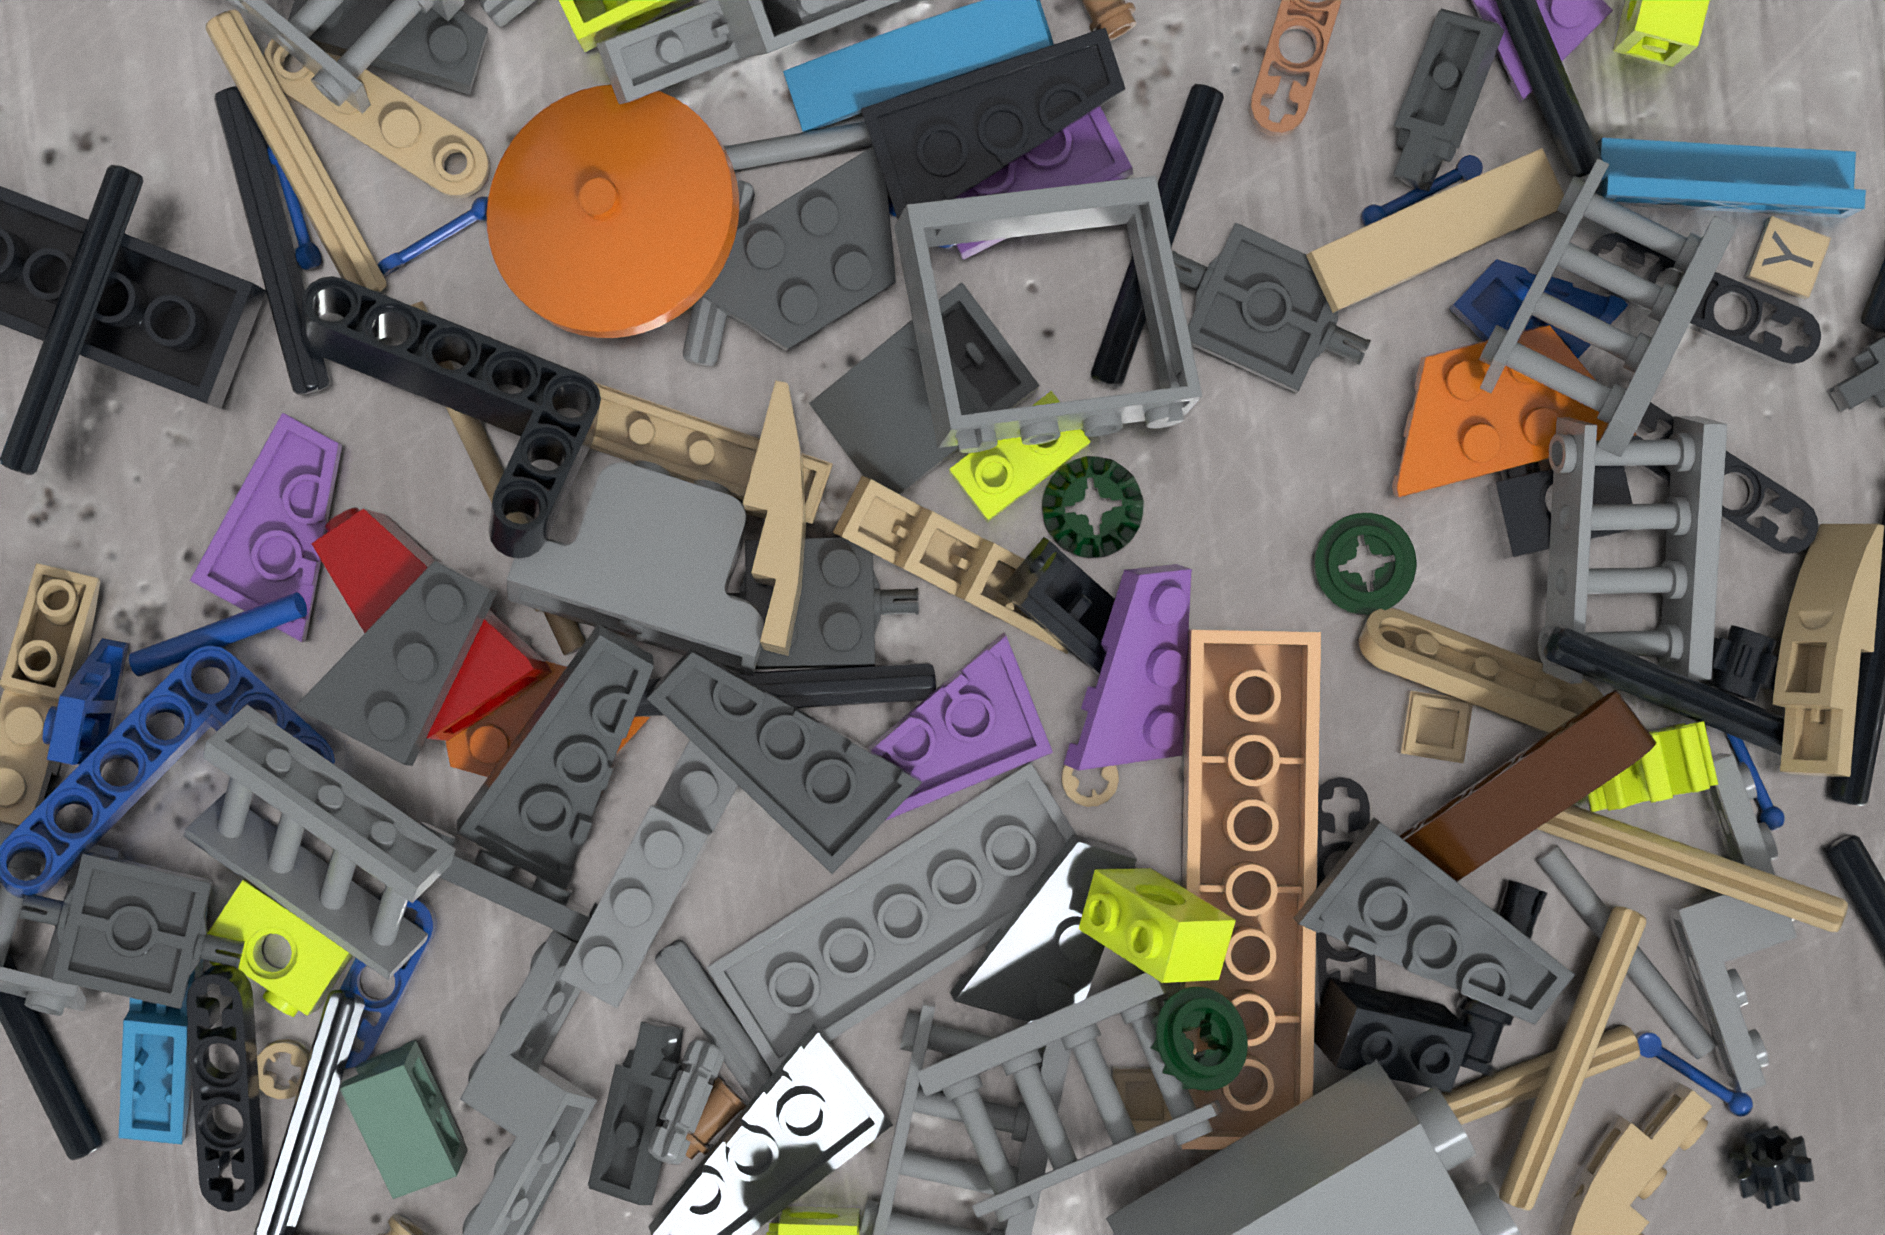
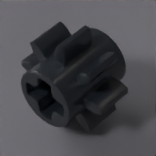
M1731 625L1726 639L1714 637L1712 671H1714L1709 686L1756 702L1760 688L1774 690L1778 659L1772 654L1777 641L1763 634Z
M1778 1126L1762 1129L1753 1134L1746 1133L1744 1135L1746 1141L1745 1153L1736 1152L1730 1156L1733 1174L1738 1179L1741 1197L1744 1199L1754 1195L1758 1201L1766 1205L1767 1209L1787 1204L1792 1200L1799 1202L1801 1200L1799 1192L1800 1182L1814 1181L1812 1159L1807 1157L1804 1138L1798 1136L1791 1139L1789 1135L1779 1130Z

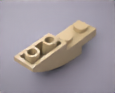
M1820 524L1815 540L1807 551L1789 604L1775 677L1772 704L1785 707L1780 772L1793 775L1850 777L1860 656L1861 652H1874L1884 525Z
M36 563L0 680V686L4 689L0 701V822L19 826L43 802L50 776L57 775L60 762L47 760L50 745L43 742V727L50 707H58L60 694L86 661L98 600L99 578Z
M1680 1083L1642 1130H1639L1634 1124L1620 1116L1599 1143L1583 1170L1567 1204L1557 1235H1644L1642 1231L1649 1224V1221L1630 1205L1637 1196L1645 1200L1660 1186L1667 1175V1170L1662 1166L1678 1147L1685 1151L1700 1138L1708 1125V1121L1704 1116L1712 1106L1695 1091Z

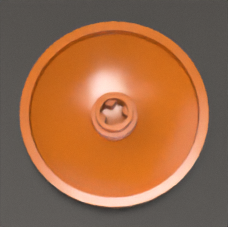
M611 84L595 86L567 95L550 104L534 116L514 137L504 152L491 183L487 204L489 245L497 268L508 287L526 306L552 325L571 333L594 338H619L645 333L672 321L688 310L712 286L722 271L735 240L739 219V190L732 162L717 135L701 117L681 101L661 91H656L628 103L618 104Z

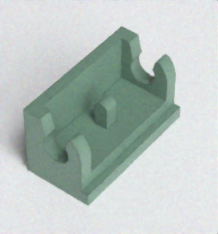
M416 1040L407 1042L402 1047L358 1064L355 1067L358 1075L343 1081L339 1089L392 1199L456 1177L468 1149Z

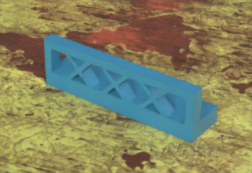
M1601 138L1597 143L1603 161L1608 163L1609 166L1598 186L1596 194L1621 206L1848 218L1865 209L1866 190L1854 189L1856 152L1618 138Z

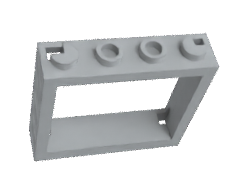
M1156 176L907 204L894 228L938 448L958 446L961 453H976L995 447L998 444L997 440L1021 437L1022 444L1037 445L1058 439L1061 436L1060 432L1084 429L1085 436L1097 437L1115 433L1121 430L1125 423L1146 421L1148 428H1164L1184 421L1183 416L1202 398ZM1127 224L1161 389L961 415L928 247Z

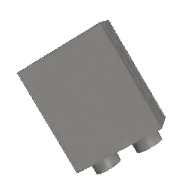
M1377 1059L1370 1065L1367 1064L1106 1217L1114 1235H1521L1504 1204L1487 1180L1461 1195L1456 1189L1447 1171L1475 1156L1476 1152L1439 1089L1434 1086L1406 1102Z

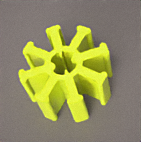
M1704 721L1690 724H1675L1650 731L1649 733L1657 742L1656 745L1636 763L1587 795L1590 812L1608 809V811L1622 809L1645 801H1650L1651 803L1672 799L1673 795L1699 792L1709 789L1710 786L1718 785Z

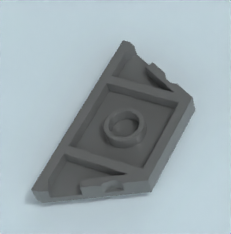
M870 147L737 229L731 252L722 271L702 297L718 306V309L732 318L752 327L761 336L786 351L896 283L888 192L874 147Z

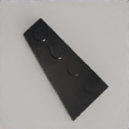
M1105 27L862 108L861 111L898 220L907 204L956 199L1123 93L1126 88Z

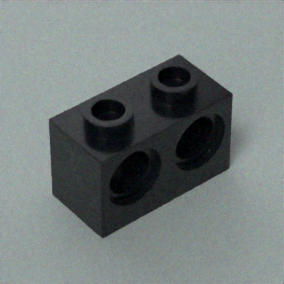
M1330 979L1314 1024V1042L1335 1067L1357 1071L1367 1064H1372L1377 1059L1383 1070L1392 1080L1428 1088L1436 1086L1439 1090L1447 1092L1452 1091L1472 1033L1444 1004Z

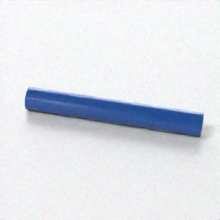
M296 592L130 653V667L136 676L141 677L182 662L190 653L198 648L205 646L223 647L300 619L307 615L306 602L303 596Z

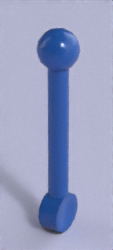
M268 145V156L271 163L276 166L299 245L295 251L296 260L304 270L312 269L321 264V253L318 247L310 241L299 200Z
M1464 156L1459 160L1455 169L1435 178L1429 192L1416 188L1382 206L1376 204L1368 205L1362 211L1361 219L1363 224L1368 226L1460 180L1468 181L1481 175L1483 171L1482 162L1476 156Z
M481 196L473 201L469 211L402 251L393 253L381 260L377 265L383 276L397 271L406 262L477 220L487 221L488 197Z
M1726 733L1739 763L1745 762L1753 777L1757 790L1756 799L1762 810L1760 822H1765L1771 831L1780 829L1785 822L1784 812L1779 807L1773 806L1744 741Z
M1644 1032L1637 1037L1641 1056L1646 1058L1656 1057L1728 1103V1108L1733 1115L1743 1117L1751 1112L1753 1101L1747 1093H1734L1662 1046V1042L1656 1034Z

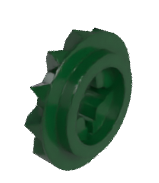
M1085 456L1063 465L1048 482L1042 499L1043 520L1051 537L1066 551L1086 558L1105 557L1124 548L1137 533L1143 517L1144 499L1134 475L1113 459ZM1088 479H1092L1093 489H1097L1100 499H1110V502L1120 501L1121 506L1112 507L1111 511L1101 514L1098 535H1094L1093 525H1089L1087 515L1065 512V507H1073L1075 503L1085 499Z
M1356 513L1346 516L1332 524L1316 546L1314 574L1325 597L1347 612L1372 614L1378 609L1388 610L1405 597L1413 584L1417 560L1412 541L1400 525L1383 515ZM1357 536H1361L1363 546L1367 547L1369 555H1380L1381 558L1391 556L1392 562L1383 563L1382 567L1372 571L1373 581H1370L1371 592H1368L1366 582L1362 581L1360 573H1349L1348 570L1339 572L1338 569L1339 565L1347 564V561L1356 558V547L1359 546Z
M1205 987L1185 988L1164 999V1005L1160 1013L1150 1021L1156 1027V1040L1150 1049L1160 1053L1165 1064L1162 1073L1174 1076L1181 1082L1182 1089L1203 1090L1205 1093L1220 1089L1231 1083L1242 1070L1248 1049L1245 1025L1234 1005L1220 993ZM1199 1027L1201 1028L1199 1033L1200 1039L1208 1043V1047L1211 1049L1194 1054V1043L1186 1038V1034L1182 1032H1188Z

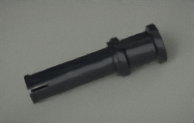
M1508 879L1498 914L1531 939L1538 915L1548 893ZM1463 995V998L1459 997L1456 1007L1461 1011L1459 1016L1460 1022L1472 1033L1461 1066L1494 1077L1496 1067L1492 1064V1060L1503 1028L1511 1026L1514 1016Z

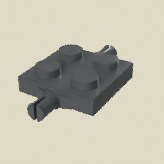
M1236 222L1232 227L1222 252L1210 262L1208 267L1173 250L1174 264L1190 272L1188 273L1175 267L1178 282L1197 290L1195 294V311L1188 324L1192 346L1295 393L1299 392L1312 362L1325 349L1350 359L1358 365L1362 362L1366 354L1364 352L1368 349L1371 340L1336 326L1338 311L1332 313L1306 254Z
M844 538L805 539L802 590L789 656L767 651L761 647L755 669L876 665L875 633L880 623L881 615H919V602H894L919 601L918 588L880 589V584L873 567V553ZM745 540L746 573L740 586V593L727 594L756 605L765 624L774 587L755 582L751 571L760 540Z
M89 851L83 852L75 886L64 901L38 895H25L22 902L24 906L21 908L19 919L22 920L27 919L58 926L57 935L60 949L52 980L179 1009L182 1008L190 975L199 964L200 959L239 968L245 941H236L207 934L208 928L205 912L213 880Z

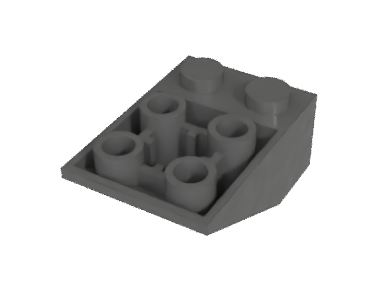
M963 282L939 299L961 415L1013 409L1038 391L1040 386ZM913 320L909 321L809 403L861 474L898 494L903 493L959 451L958 446L937 447Z

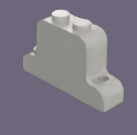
M638 460L633 465L620 462L604 468L597 478L575 541L571 544H564L547 539L539 552L530 557L514 558L507 577L509 601L596 627L599 624L615 634L682 655L693 649L727 669L753 676L762 647L760 639L764 622L758 607L749 601L727 594L744 540L746 514L742 504L730 495L731 492L719 483L698 479L693 484L671 477L665 468L652 462Z

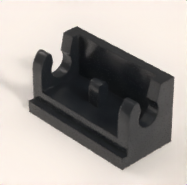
M1043 537L999 592L1083 665L1100 676L1106 657V652L1101 643L1115 598L1061 552L1056 545Z

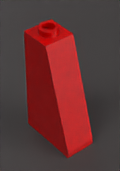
M355 507L338 514L325 525L327 533L311 543L364 633L435 561L385 514L364 508L359 510V508ZM490 610L426 737L427 739L449 741L552 673L547 662Z

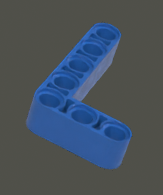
M216 646L198 648L190 653L4 840L0 846V881L7 892L17 898L24 899L25 895L42 896L50 891L81 859L83 852L89 851L210 727L218 731L246 705L254 710H261L270 714L277 726L332 764L335 763L333 750L320 734L230 652ZM207 667L218 668L226 674L229 683L218 693H203L192 682L196 672ZM158 713H173L181 719L184 728L173 739H157L147 729L150 719ZM116 758L128 759L138 768V775L128 785L113 786L107 783L101 776V771L105 764ZM78 804L86 807L93 815L89 826L83 831L74 834L59 829L55 823L58 812L67 805ZM27 850L35 851L46 860L45 869L40 876L33 880H18L8 871L11 860L20 852Z

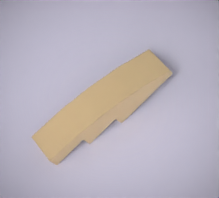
M1543 148L1311 251L1306 254V257L1331 311L1334 313L1558 212L1557 209L1564 197V193Z
M775 380L743 506L747 515L765 519L751 571L755 582L774 587L760 643L764 650L789 656L802 590L806 511L803 458L792 397L788 383Z
M861 476L833 533L1068 654V651L999 592L1025 559L976 535L934 511L916 504L874 480Z

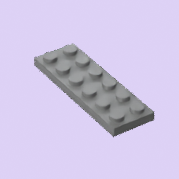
M1029 762L706 968L768 1067L774 1073L813 1024L826 1040L830 1042L991 940L999 929L1004 930L1027 901L1026 894L1069 838L1073 834H1077L1036 769Z

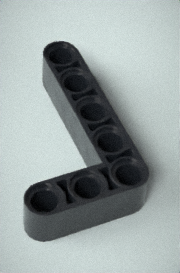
M330 276L312 282L305 290L302 299V336L304 343L310 351L320 357L520 436V440L493 495L489 536L491 543L497 551L508 557L519 559L530 557L539 552L550 534L595 437L601 396L599 388L593 380L581 373L346 279ZM333 313L342 316L343 319L330 322L319 317L323 314ZM385 337H394L400 339L403 343L390 346L378 340ZM450 360L458 362L463 367L450 370L439 366L438 363ZM511 384L521 388L523 391L510 394L499 390L497 387ZM563 408L576 409L582 415L569 418L559 414L557 411ZM537 460H548L555 463L558 468L546 471L538 469L531 463ZM521 512L531 516L534 520L529 523L519 524L507 519L506 516L510 513Z

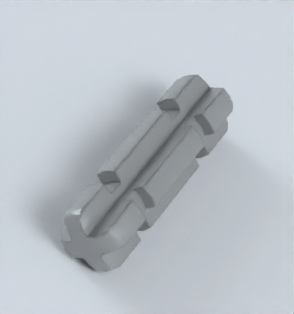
M693 1040L688 1045L682 1063L687 1065L685 1071L680 1070L677 1072L659 1117L664 1123L662 1127H655L648 1144V1152L662 1162L679 1165L684 1160L690 1145V1141L686 1140V1136L688 1133L693 1134L713 1088L712 1085L708 1084L709 1079L717 1077L724 1060L722 1051L714 1044L702 1040Z

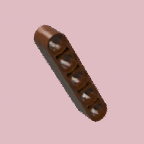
M1613 690L1399 836L1458 882L1645 756L1657 742L1619 692Z

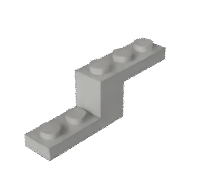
M706 0L598 42L596 45L618 104H624L737 59L768 54L901 0Z
M691 740L688 741L657 802L650 805L560 976V979L615 1008L620 1006L676 897L685 888L738 787Z
M1720 753L1712 756L1718 785L1710 786L1707 792L1731 860L1775 875L1771 860L1778 858V850L1768 825L1765 822L1757 823L1750 800L1757 798V790L1748 766L1745 762L1737 764L1734 754ZM1709 891L1667 906L1712 1038L1717 1044L1716 1049L1729 1086L1744 1093L1767 1085L1761 1067L1769 1065L1766 1048L1756 1029L1748 1031L1740 1007L1748 1004L1744 985L1736 969L1727 970L1724 962L1797 938L1792 923L1795 919L1715 891Z
M552 930L547 941L540 945L534 953L530 964L531 970L517 996L502 1011L499 1020L500 1027L486 1052L473 1064L468 1077L469 1083L460 1097L461 1101L516 1136L511 1147L507 1148L497 1160L494 1167V1178L481 1202L465 1218L462 1235H524L597 1102V1099L541 1064L581 989L560 979L579 941L555 930Z

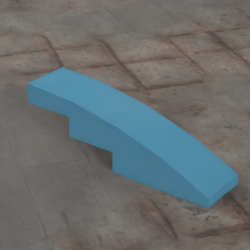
M982 0L842 48L787 69L783 73L802 131L808 132L862 113V108L1054 45L1040 0Z
M207 903L206 912H205L206 921H207V908H208V903ZM200 959L199 964L190 975L181 1009L130 998L129 1011L123 1020L118 1138L181 1145L185 1140L192 1086L186 1001L190 986L203 973V959Z

